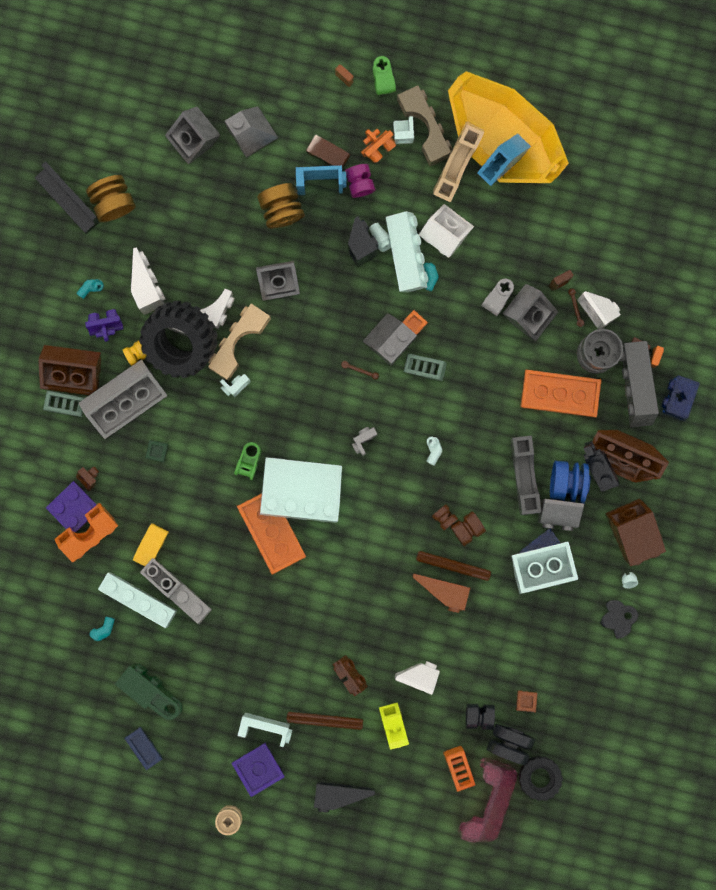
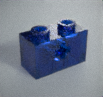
M679 375L671 379L667 388L670 392L668 397H664L661 405L664 408L662 413L683 421L688 419L700 383ZM680 393V397L683 398V400L678 402V397H676V395Z

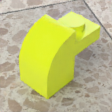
M398 702L379 707L390 750L409 745Z

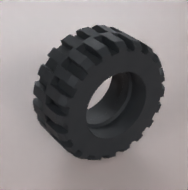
M181 301L167 302L159 306L145 321L140 331V344H143L141 350L143 354H146V360L154 365L153 368L161 370L164 375L171 374V377L179 378L180 375L182 378H187L190 375H196L206 366L215 353L218 343L216 338L218 336L217 331L213 330L215 327L213 321L208 320L209 316L206 313L203 314L200 311L201 308L193 307L189 302H184L183 304H181ZM165 328H176L184 332L189 337L193 350L183 351L174 347L166 337Z

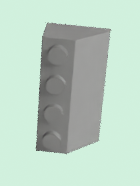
M141 359L79 402V405L85 416L102 437L106 439L161 401L167 394Z

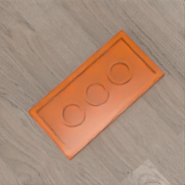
M525 370L520 408L596 418L601 379Z
M262 494L240 504L237 508L273 575L305 558L306 555L287 518L260 515Z

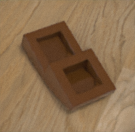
M317 135L314 136L306 150L308 154L324 161L329 166L342 165L343 168L350 157L349 153Z

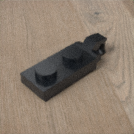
M592 441L585 443V462L589 465V469L601 492L619 486V479L604 451L596 450Z

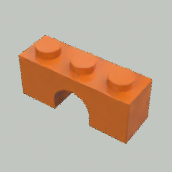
M101 503L85 514L90 524L87 531L76 533L69 527L54 539L58 548L72 563L80 559L86 551L96 546L101 539L111 534L118 527L115 519Z

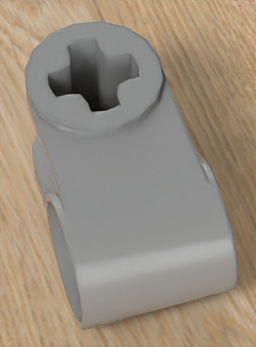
M501 279L481 306L498 316L513 292V282L509 279ZM505 284L508 285L509 292H502L501 286H505Z

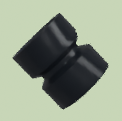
M467 703L465 728L477 729L481 727L482 730H494L495 706L483 704L482 707H479L478 704Z

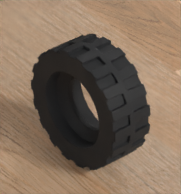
M545 756L531 757L527 765H521L518 774L519 784L524 793L537 801H546L549 798L552 799L556 793L558 794L560 787H562L563 776L558 765ZM536 769H545L549 773L550 781L547 786L538 788L532 784L531 775Z

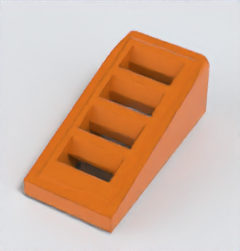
M462 746L443 752L457 792L475 786ZM463 762L462 765L453 768V765ZM466 769V772L458 775L455 774ZM466 777L469 778L466 781L458 783V780Z

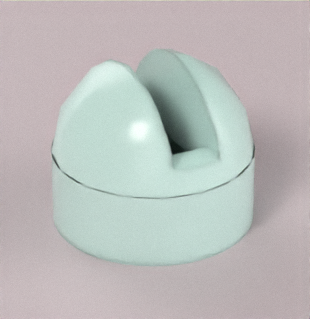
M629 572L630 575L625 573L622 576L624 588H633L638 585V580L634 573Z

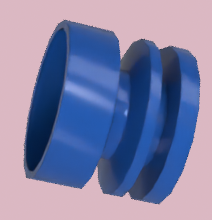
M555 460L550 480V500L564 501L566 495L569 494L570 502L575 503L577 497L578 503L584 504L590 487L589 465L583 463L579 472V463H574L572 471H569L568 462Z

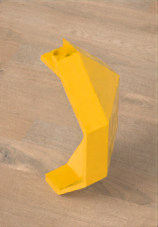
M466 71L458 76L448 90L458 137L466 121L484 130L482 139L471 156L481 166L485 164L498 146L517 133L531 146L521 160L498 179L500 183H551L569 164L554 124L515 89Z

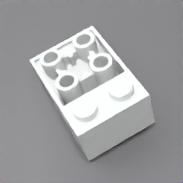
M133 248L131 293L139 310L143 315H146L162 306L165 296L160 287L155 286V283L158 281L151 268H147L150 264L143 251L139 252L137 248Z

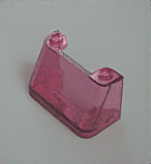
M482 757L480 767L484 769L483 779L486 783L492 785L493 788L483 818L473 815L470 821L460 822L458 828L461 839L474 843L492 842L497 839L517 781V772L513 767L486 757Z

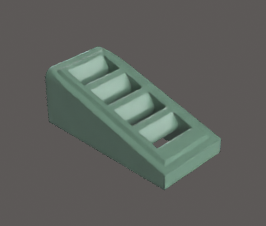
M408 354L404 372L443 381L447 363L441 360ZM415 359L417 360L415 369L411 370L413 360ZM421 361H424L422 372H420ZM432 363L430 373H427L428 365ZM439 365L437 375H434L436 366Z
M46 391L43 411L82 417L83 411L79 402L85 398ZM51 397H55L53 407H50ZM59 398L63 399L61 409L57 408ZM67 399L71 400L69 410H65ZM75 401H78L77 411H73Z

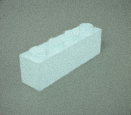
M407 211L387 216L386 222L399 291L407 293L428 288V276L423 266L425 259L420 250L421 238L417 234L416 229L418 225L414 213Z
M107 573L98 588L99 591L164 628L169 627L178 611L113 573Z

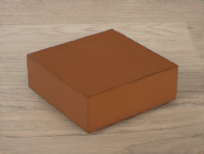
M339 64L335 69V75L350 87L354 83V76Z
M517 691L516 710L536 712L537 692Z

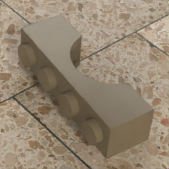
M417 85L398 94L397 101L405 117L413 116L418 118L427 126L429 137L422 145V152L431 167L448 159L452 146L449 140L445 141L442 135L444 130L441 124H437L434 118L436 117L432 106L429 107L426 102L428 98L425 91L420 90Z

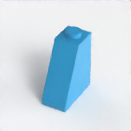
M517 133L497 147L477 174L492 186L521 160L531 146Z

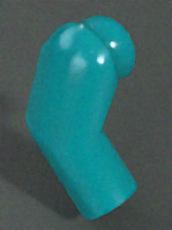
M106 616L103 627L92 629L90 637L95 641H101L110 636L115 619Z

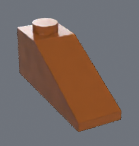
M418 574L412 575V578L441 603L449 606V611L457 613L460 610L465 611L470 591L469 587Z

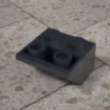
M359 216L354 219L348 241V252L357 267L377 257V251L379 250L377 240L374 236L370 237L367 223L364 219L360 220Z

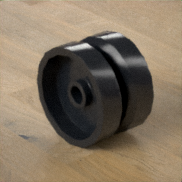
M496 724L493 735L503 741L490 740L486 750L512 762L527 765L530 755L519 748L532 749L536 739L513 727Z

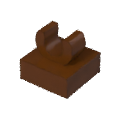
M82 467L77 472L76 478L89 491L95 486L96 480L94 478L98 476L99 471L92 467L87 472Z

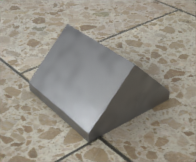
M294 261L256 267L263 301L300 294Z

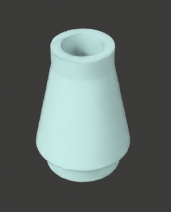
M379 223L371 225L369 230L379 244L378 249L381 252L389 250L391 248L389 234Z

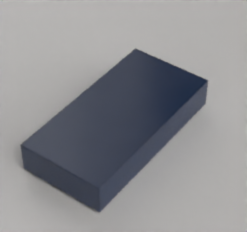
M142 727L124 738L146 770L163 759Z

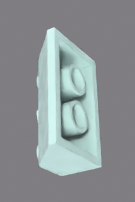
M569 542L512 555L519 594L578 580Z

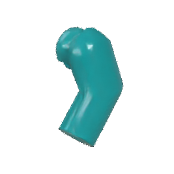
M424 263V271L428 276V288L424 289L432 292L439 276L433 263Z
M99 279L86 280L76 294L84 299L89 292L102 291L104 284Z

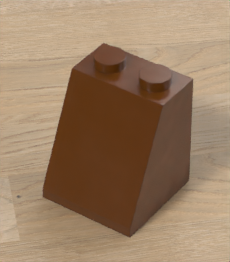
M641 499L605 513L622 555L630 566L640 565L643 561L656 558L666 552L653 511Z

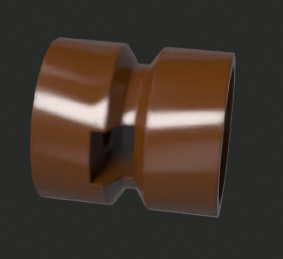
M473 511L463 517V522L457 521L450 526L463 546L469 544L473 536L479 537L486 532L483 524Z

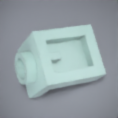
M245 374L234 378L231 382L233 384L231 387L223 379L220 381L223 385L221 389L228 396L232 394L234 397L251 382Z

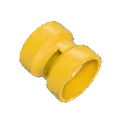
M139 340L132 347L122 349L131 366L137 363L138 360L146 358V354L142 353V344H140Z

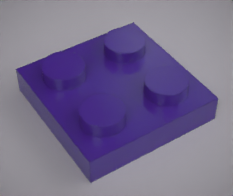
M73 481L46 509L65 529L70 527L77 533L88 522L85 514L97 504Z
M266 742L231 763L251 797L285 777Z

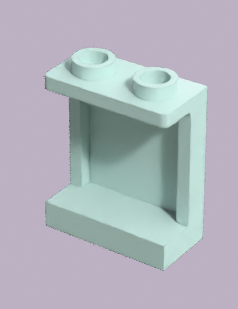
M245 713L242 716L238 736L245 738L249 727H254L281 734L280 747H284L285 743L289 744L292 730L289 729L290 724Z

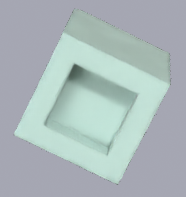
M409 116V120L394 121L395 144L413 143V116Z

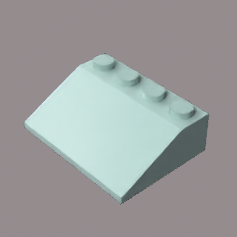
M266 458L260 515L337 523L342 466Z

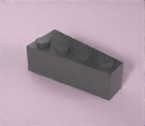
M647 341L624 343L620 361H623L622 377L625 379V395L627 398L630 428L651 426L654 424L659 412Z

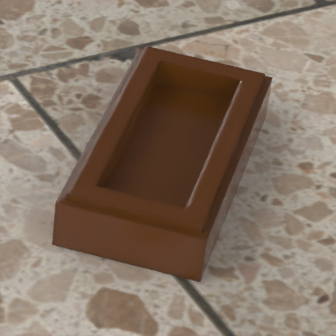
M568 270L553 278L549 284L551 291H555L568 284L574 276L572 271Z

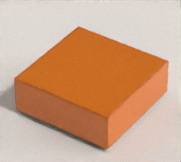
M415 310L402 322L416 335L428 324Z
M656 346L653 349L650 357L652 368L659 365L664 351L663 347Z

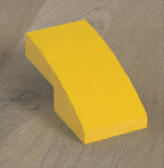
M151 523L136 551L133 561L146 566L152 558L155 559L169 532Z

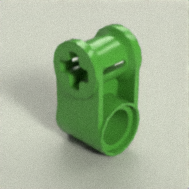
M384 56L377 57L373 63L376 94L383 95L396 92L395 80L389 59ZM379 64H382V67H384V70H381V68L378 67Z
M250 442L244 446L234 475L240 474L249 477L253 481L261 456V447L258 444ZM250 446L257 448V454L253 457L247 453V449Z

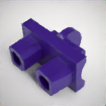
M115 309L108 310L106 312L107 318L100 319L99 313L88 315V322H85L90 336L104 337L105 342L109 341V335L116 334L115 331L124 329L120 316H118Z

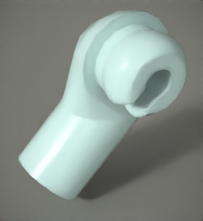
M429 437L426 443L431 454L426 462L435 466L442 453V447L436 437Z

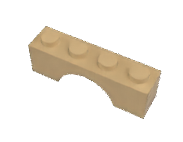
M466 121L433 189L434 195L451 202L463 172L484 134L482 128Z
M250 304L249 307H244L240 314L242 316L238 323H233L229 330L231 332L228 338H223L218 346L220 350L217 354L214 353L208 362L209 369L228 382L239 367L234 357V348L238 340L247 334L261 335L271 320L268 314L253 304Z

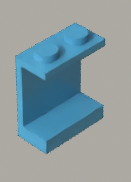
M342 165L296 167L298 195H305V180L339 179V194H342L343 188H346V171H342Z

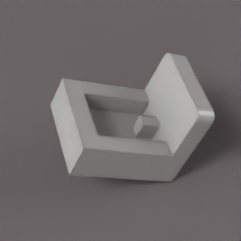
M369 427L362 429L358 432L359 436L353 438L355 443L352 446L357 454L366 455L361 444L377 436L374 427L372 429H369Z

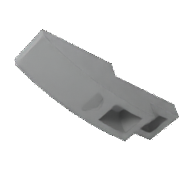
M154 558L140 572L197 624H200L211 612L212 609L200 597Z

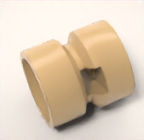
M229 805L219 811L215 825L221 834L232 835L238 831L243 820L240 809Z

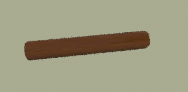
M422 551L417 553L416 560L486 581L490 579L491 571Z
M288 712L286 718L288 723L358 730L363 728V719L297 712Z

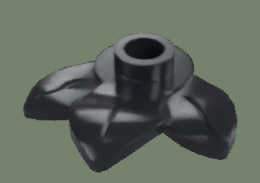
M619 600L607 602L606 606L609 612L602 617L600 624L605 628L614 629L616 639L623 638L630 633L632 624L637 621L638 612L633 606H625ZM626 612H630L632 614V617L630 619H627L625 617Z

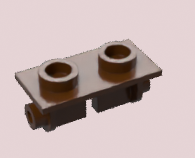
M347 655L332 664L334 666L333 670L340 679L348 678L343 684L350 694L356 696L368 687L365 678L358 673L354 662Z

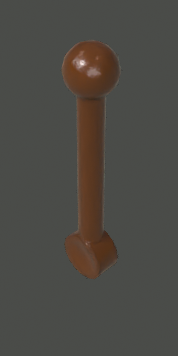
M571 288L569 289L568 294L572 298L575 313L577 316L578 321L576 322V325L578 327H582L584 325V321L580 317L579 309L577 306L575 298L576 291L575 289Z
M347 361L341 363L344 369L350 368L371 376L374 380L379 378L377 372L371 373L350 365Z

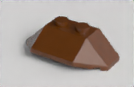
M598 430L592 440L596 450L604 451L615 474L632 482L660 479L669 464V461L653 445L619 430Z

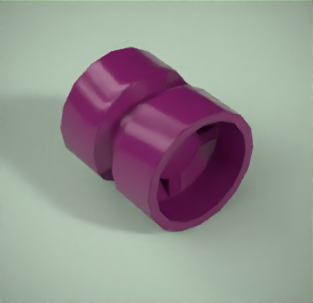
M359 164L345 170L347 181L351 183L349 188L353 198L363 197L375 192L373 180L369 179L371 172L368 164Z

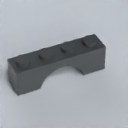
M532 436L512 438L510 441L520 515L542 513L535 479Z

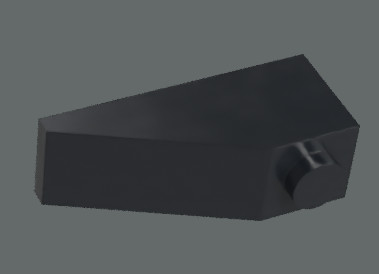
M317 781L314 808H318L319 812L328 813L329 810H335L375 795V788Z

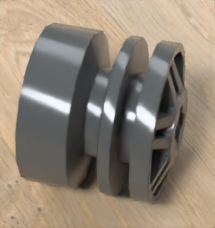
M597 329L588 334L578 345L576 352L577 360L580 366L587 372L594 374L604 373L621 359L623 344L619 336L613 331ZM596 350H599L600 356L598 357L596 356Z

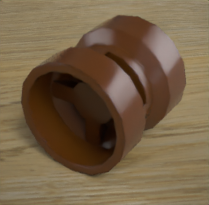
M447 504L432 515L433 519L440 523V527L444 531L458 520L455 514H451Z

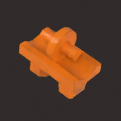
M369 129L366 130L367 138L363 142L365 145L370 144L360 153L363 157H368L372 162H378L383 157L378 151L381 145L386 151H390L396 146L392 138L394 134L390 130H385L376 138L380 134L378 129L374 132H371Z

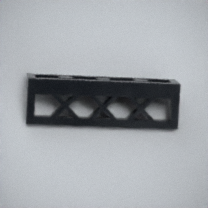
M45 161L42 164L44 170L35 179L87 234L100 223L98 218Z

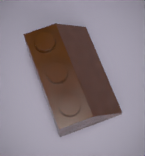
M49 345L43 346L39 356L40 389L91 395L98 390L101 372V352Z

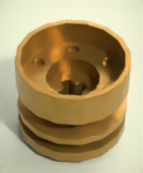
M122 175L103 178L86 189L88 197H91V204H97L94 207V211L99 222L116 220L127 215L135 208L131 194L125 193L128 187L124 184L125 180Z
M293 183L271 187L257 196L261 209L269 210L263 215L264 219L267 220L266 225L269 229L289 226L305 216L304 211L300 209L302 207L301 203L293 202L298 198V193Z

